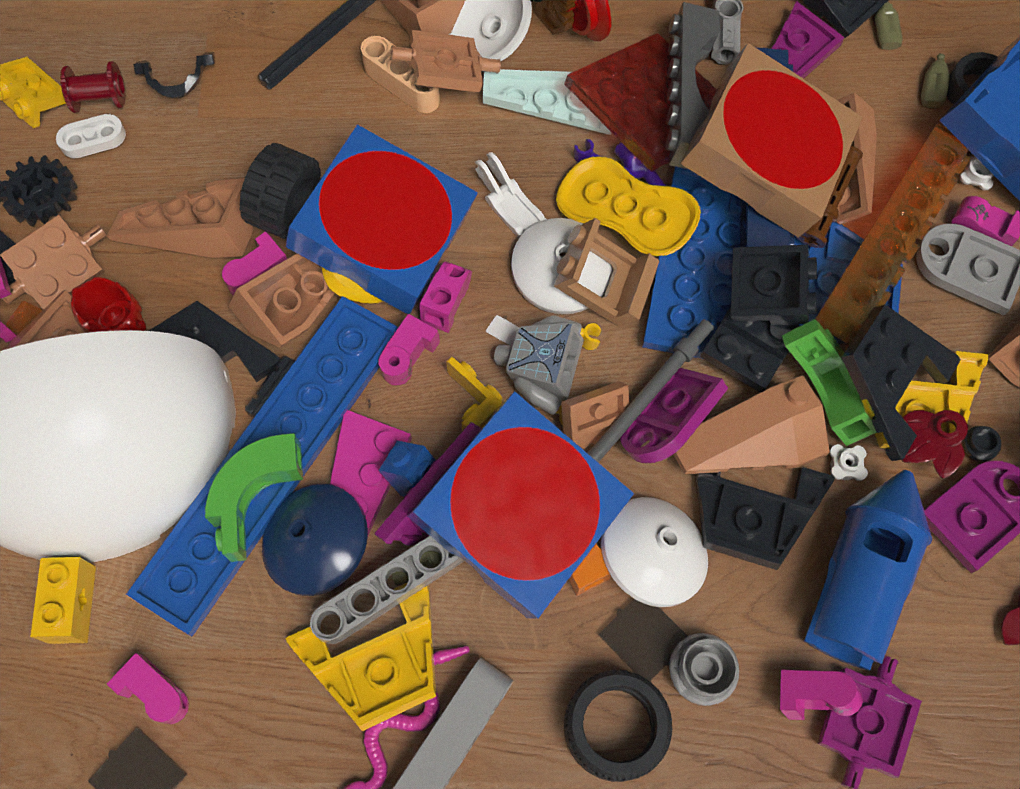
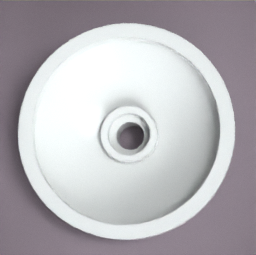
M466 0L452 32L448 35L474 38L476 49L482 58L500 59L501 62L518 48L528 31L532 15L531 0Z
M567 218L547 219L528 228L518 239L511 260L513 280L523 297L537 308L554 314H574L588 309L582 303L554 287L559 274L557 273V266L562 259L559 254L562 252L567 253L570 245L568 237L571 231L577 225L584 223ZM590 251L578 283L598 296L603 297L613 268L611 264Z
M651 497L629 500L601 537L602 555L610 575L623 591L644 604L656 607L679 605L695 595L705 581L708 571L707 549L703 547L702 535L694 522L682 510L669 502Z

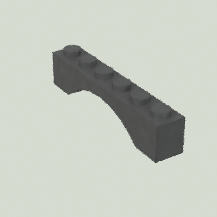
M683 2L678 14L672 15L668 28V33L672 34L668 55L672 56L667 72V77L671 78L667 92V101H671V106L666 117V124L670 125V131L666 139L665 148L670 150L669 165L688 169L680 163L698 127L709 114V110L703 102L696 84L695 67L709 56L720 33V11Z

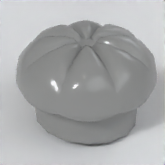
M708 633L692 634L681 640L671 654L669 663L670 677L676 690L686 700L697 705H715L726 700L735 690L739 680L738 660L732 648L721 638Z

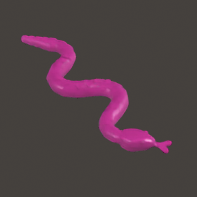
M463 646L436 651L434 653V666L444 664L469 653V647ZM437 691L436 697L424 702L423 712L419 715L411 716L400 713L365 730L363 744L373 768L372 778L366 782L354 781L343 789H379L383 785L387 777L388 765L379 742L380 733L386 728L407 732L423 731L433 724L440 710Z

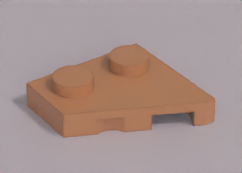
M618 381L562 401L563 433L587 453L629 406L628 385Z

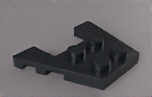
M198 301L148 330L185 336L200 341L215 350L224 363L238 356L256 383L268 376L272 370H277L275 365L280 360L276 354Z
M885 304L872 309L843 354L842 360L861 400L867 399L873 410L874 417L871 422L877 433L883 432L889 445L885 452L891 461L903 460L917 437L895 407L920 365L924 367L936 383H943L950 380L961 358Z
M802 467L798 473L794 498L790 499L720 477L721 472L695 474L703 547L778 570L833 484L835 476Z

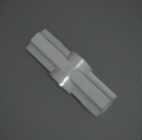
M713 0L712 9L720 11V33L711 49V58L715 59L717 64L729 65L740 53L741 15L744 8L741 0Z

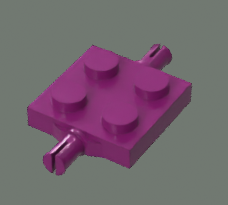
M889 656L884 657L882 664L879 665L876 676H864L848 668L841 669V672L852 677L862 692V706L858 712L849 716L838 715L834 711L828 710L817 744L839 753L848 761L845 775L841 782V785L848 787V789L859 788L864 769H874L892 778H899L922 701L903 693L896 685L892 684V679L899 662L896 659L891 660L892 657Z

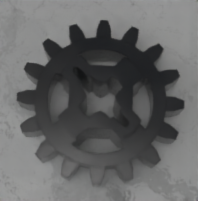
M46 155L42 156L40 162H36L33 156L28 158V164L26 165L19 161L16 162L18 169L15 172L11 170L5 172L9 180L0 181V186L4 190L0 192V199L4 203L2 206L19 223L26 220L30 226H34L37 220H41L43 224H46L50 217L60 215L59 212L61 210L70 211L71 207L67 202L77 200L73 190L78 188L70 170L67 166L63 167L58 159L51 162ZM52 178H57L58 183H55ZM19 198L24 201V205L19 203Z

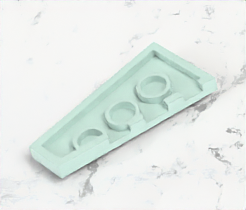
M500 69V72L497 74L484 71L483 103L611 135L612 73Z

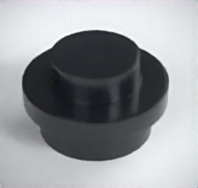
M988 426L972 427L968 430L966 438L962 442L965 452L972 459L981 462L992 460L1001 450L1000 435L996 430Z

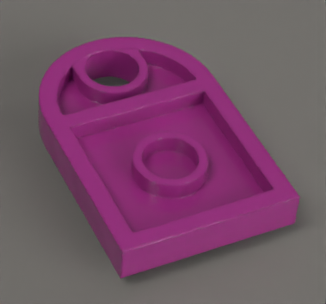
M679 368L621 436L622 446L632 459L640 463H655L670 457L695 432L728 390L727 385L722 378ZM649 440H650V442H649L648 444H646L645 446L641 447L646 441H649Z
M988 461L978 465L924 510L929 529L971 574L978 571L1020 534V468L1003 461ZM1004 479H1010L1017 484L1019 488L1018 496H1013L1006 492L1003 486Z

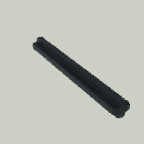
M346 0L258 74L260 83L266 89H272L376 0Z

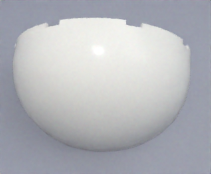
M134 330L67 335L31 342L0 351V546L40 560V558L81 557L90 563L119 557L160 539V535L182 518L229 453L228 446L232 428H235L236 408L228 369L216 351L200 341L185 336Z

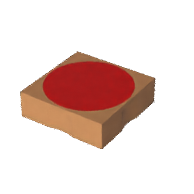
M747 43L727 68L712 98L709 114L698 127L680 164L721 190L741 198L758 213L799 238L823 217L863 117Z

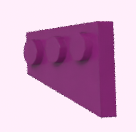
M796 1L772 49L788 50L789 64H793V72L804 79L841 46L845 37Z

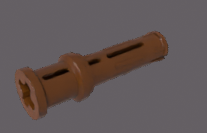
M850 147L823 217L799 238L796 237L802 243L814 248L825 247L827 243L825 237L831 224L836 222L839 217L837 207L863 156L862 151L858 148Z

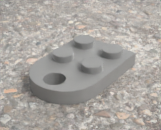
M943 224L934 227L925 235L917 248L916 260L918 267L924 277L934 285L1001 315H1005L1011 309L1020 286L1019 249L958 224ZM936 244L940 246L944 251V255H935L931 252L929 245Z

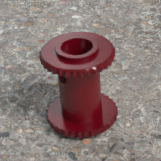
M108 61L106 72L75 76L72 68L69 66H64L61 69L60 83L62 94L70 111L74 113L79 112L81 101L112 99L118 108H122L125 105V84L121 71L114 61Z

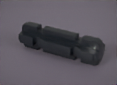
M287 356L280 358L275 365L277 370L270 372L255 393L258 395L257 398H252L246 405L245 411L252 418L256 416L295 362L293 359Z

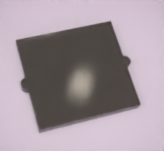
M633 599L624 609H618L616 612L617 616L598 634L634 673L645 677L649 681L665 666H669L674 648L681 640L688 636L659 607L644 604L636 599Z
M136 728L117 750H111L108 753L109 758L88 782L95 789H176L188 774L140 728Z

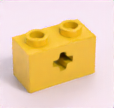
M81 557L40 558L30 637L48 644L88 643L96 566Z

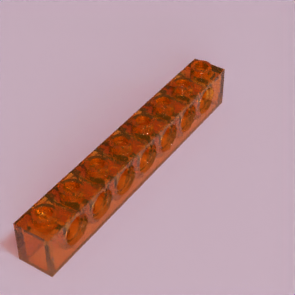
M937 123L815 318L824 330L828 329L833 336L849 345L872 309L885 305L892 293L886 290L889 285L895 287L906 269L900 265L902 262L908 264L919 248V245L914 243L916 238L922 241L933 224L928 220L929 216L935 218L946 200L941 198L942 194L948 196L959 180L953 175L955 173L960 175L971 157L966 155L968 149L942 125Z

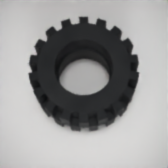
M272 143L264 147L262 152H259L252 162L243 182L240 195L242 219L252 226L282 239H287L289 226L321 180L319 162L313 157L278 143Z

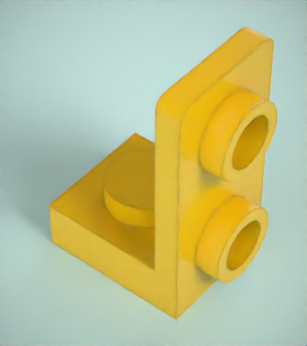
M451 356L446 361L448 374L480 403V405L477 403L473 404L464 413L463 421L461 422L462 432L470 422L482 428L503 404V398L490 384L484 386L476 378V372L465 361L459 363Z

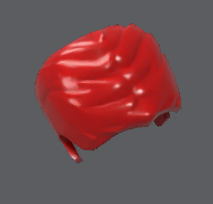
M96 277L72 289V313L84 332L146 331V323L142 317V307L139 305V301L120 283Z

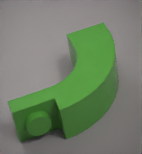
M814 319L782 335L785 347L800 363L813 382L824 405L831 429L842 442L848 446L877 433L871 422L874 417L873 410L867 399L861 400L842 360L844 352L828 329L824 330L819 322Z
M295 433L270 436L249 444L234 454L215 477L207 497L205 518L214 527L221 526V528L216 529V546L218 551H222V554L229 561L247 560L245 516L252 499L261 490L270 485L303 480L301 444Z

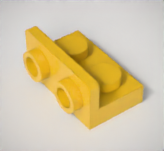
M28 57L0 64V101H3L20 119H23L32 128L40 126V112L66 104L61 86Z

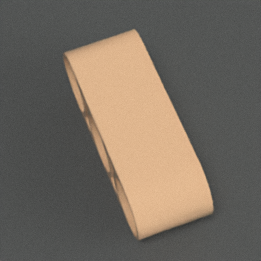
M381 36L366 38L361 44L365 73L416 111L430 113L436 110L440 103L439 88L416 85L414 69L409 62L390 60V50L394 44Z

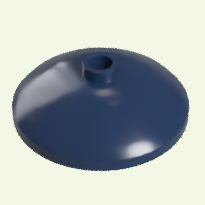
M329 484L306 486L289 495L272 516L263 535L262 557L271 579L284 590L300 596L321 595L344 583L359 565L367 545L368 526L361 505L351 494L342 488ZM305 527L304 533L299 537L300 531Z

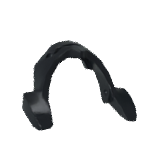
M207 52L196 56L195 73L188 75L184 83L174 86L161 85L157 79H154L150 62L147 60L138 61L133 65L135 74H144L147 84L157 93L170 98H181L196 88L205 67L215 64L214 52Z

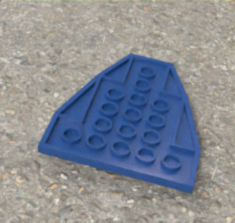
M675 166L671 187L685 190L696 199L701 210L700 220L693 235L684 246L672 254L658 257L660 261L655 274L642 347L674 353L673 348L681 338H687L696 326L705 319L714 328L698 346L699 352L694 356L695 358L703 359L700 357L702 351L731 307L733 248L740 247V198L732 193L721 190L689 169ZM834 222L831 224L825 237L827 243L824 248L809 246L810 258L817 257V279L809 280V292H816L817 310L816 314H809V322L816 319L824 330L828 329L838 344H843L854 339L874 307L886 304L899 314L903 264L848 228ZM793 235L795 237V245H806Z

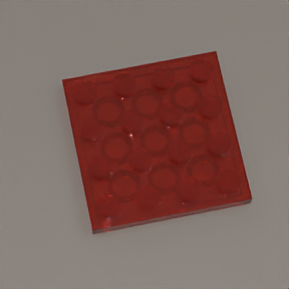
M658 33L568 74L564 83L650 172L667 164L670 160V150H666L665 145L670 131V125L666 124V117L671 106V101H667V92L671 78L667 77V72L672 56L668 55L669 43ZM695 69L698 90L703 102L710 111L711 101L717 89Z

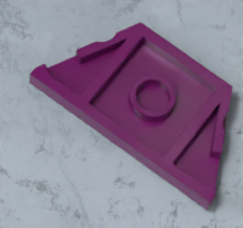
M472 422L469 423L443 455L432 463L429 471L415 487L407 492L404 500L374 534L386 544H392L393 540H398L405 545L415 546L430 536L407 516L470 445L471 440L481 430V427Z

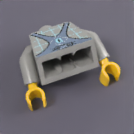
M552 315L531 326H521L517 330L513 346L498 345L494 354L495 363L498 366H507L506 373L514 381L515 389L542 410L552 415L558 413L559 421L563 425L561 402L562 400H568L581 349L583 347L587 350H595L599 346L600 341L591 338L589 335L598 337L601 333V328L595 323L588 324L585 328H582L581 323Z

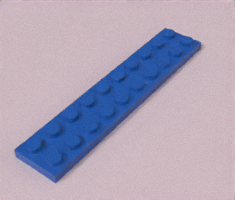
M342 296L126 595L193 637L245 562H231L222 554V551H218L215 534L216 529L221 528V526L214 527L205 518L207 497L218 472L234 454L249 444L270 436L295 433L301 444L304 477L341 424L343 415L347 410L350 411L379 369V357L399 327ZM301 480L270 485L261 490L252 499L245 516L246 558L263 536L269 521L278 507L293 493Z

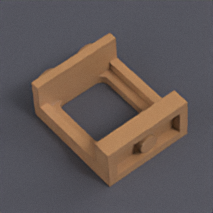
M594 218L582 225H577L571 231L568 237L570 245L567 253L557 266V273L559 274L554 287L620 327L640 319L660 260L651 254L635 258L597 233L601 221ZM590 251L611 264L613 268L603 298L578 283Z

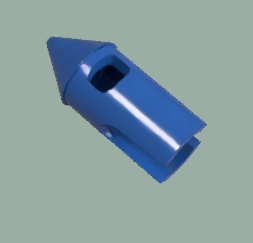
M908 470L900 471L846 509L845 514L847 517L832 553L826 582L804 640L813 648L834 659L867 670L871 669L874 661L882 664L906 598L914 585L925 550L932 543V536L914 474Z

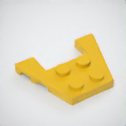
M849 340L848 343L845 345V351L849 347L852 340ZM955 351L954 353L961 358V361L951 376L952 385L911 380L895 409L902 417L915 410H925L933 414L943 410H952L961 414L966 422H968L971 413L969 410L974 395L978 392L981 383L979 380L983 368L987 365L988 354ZM945 422L941 425V429L946 433H952L956 430L955 426L950 422ZM883 432L875 433L879 448L889 447Z
M408 582L394 588L393 590L403 589L407 586ZM429 585L399 604L407 621L406 624L335 657H332L327 643L322 642L312 633L311 627L285 638L290 648L361 731L436 697Z

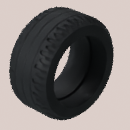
M608 670L590 677L576 690L566 709L564 734L571 754L584 770L606 781L624 782L648 774L662 761L671 742L672 717L662 693L648 679L626 670ZM608 691H622L632 695L644 706L650 719L651 733L647 746L637 757L628 761L615 762L601 757L591 748L585 737L583 721L586 709L594 698Z

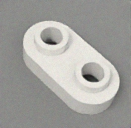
M103 114L63 126L56 135V143L67 157L81 158L118 147L124 141L126 131L116 116Z

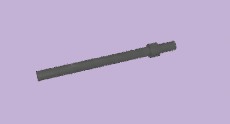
M703 319L687 338L682 337L675 345L672 356L588 452L598 463L684 362H690L699 352L698 346L714 328L709 321Z

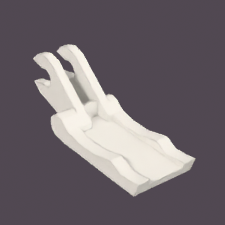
M489 152L486 154L489 158L486 162L502 186L499 187L489 168L482 160L475 162L478 166L475 170L491 192L485 197L487 203L519 239L528 228L547 219L524 195L514 179L510 180L497 156Z

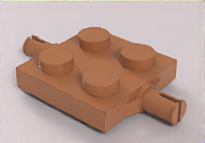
M411 30L409 38L410 48L392 45L390 50V60L406 61L411 64L414 69L416 85L480 92L483 84L481 71L498 74L501 69L500 59L482 58L476 49L474 38Z
M57 215L0 254L12 270L16 280L9 286L12 294L2 299L9 305L13 300L26 292L34 297L44 310L62 291L66 290L72 295L73 288L105 272L94 259L90 247L107 236L106 233L96 224L95 227L81 236L71 230L64 219Z

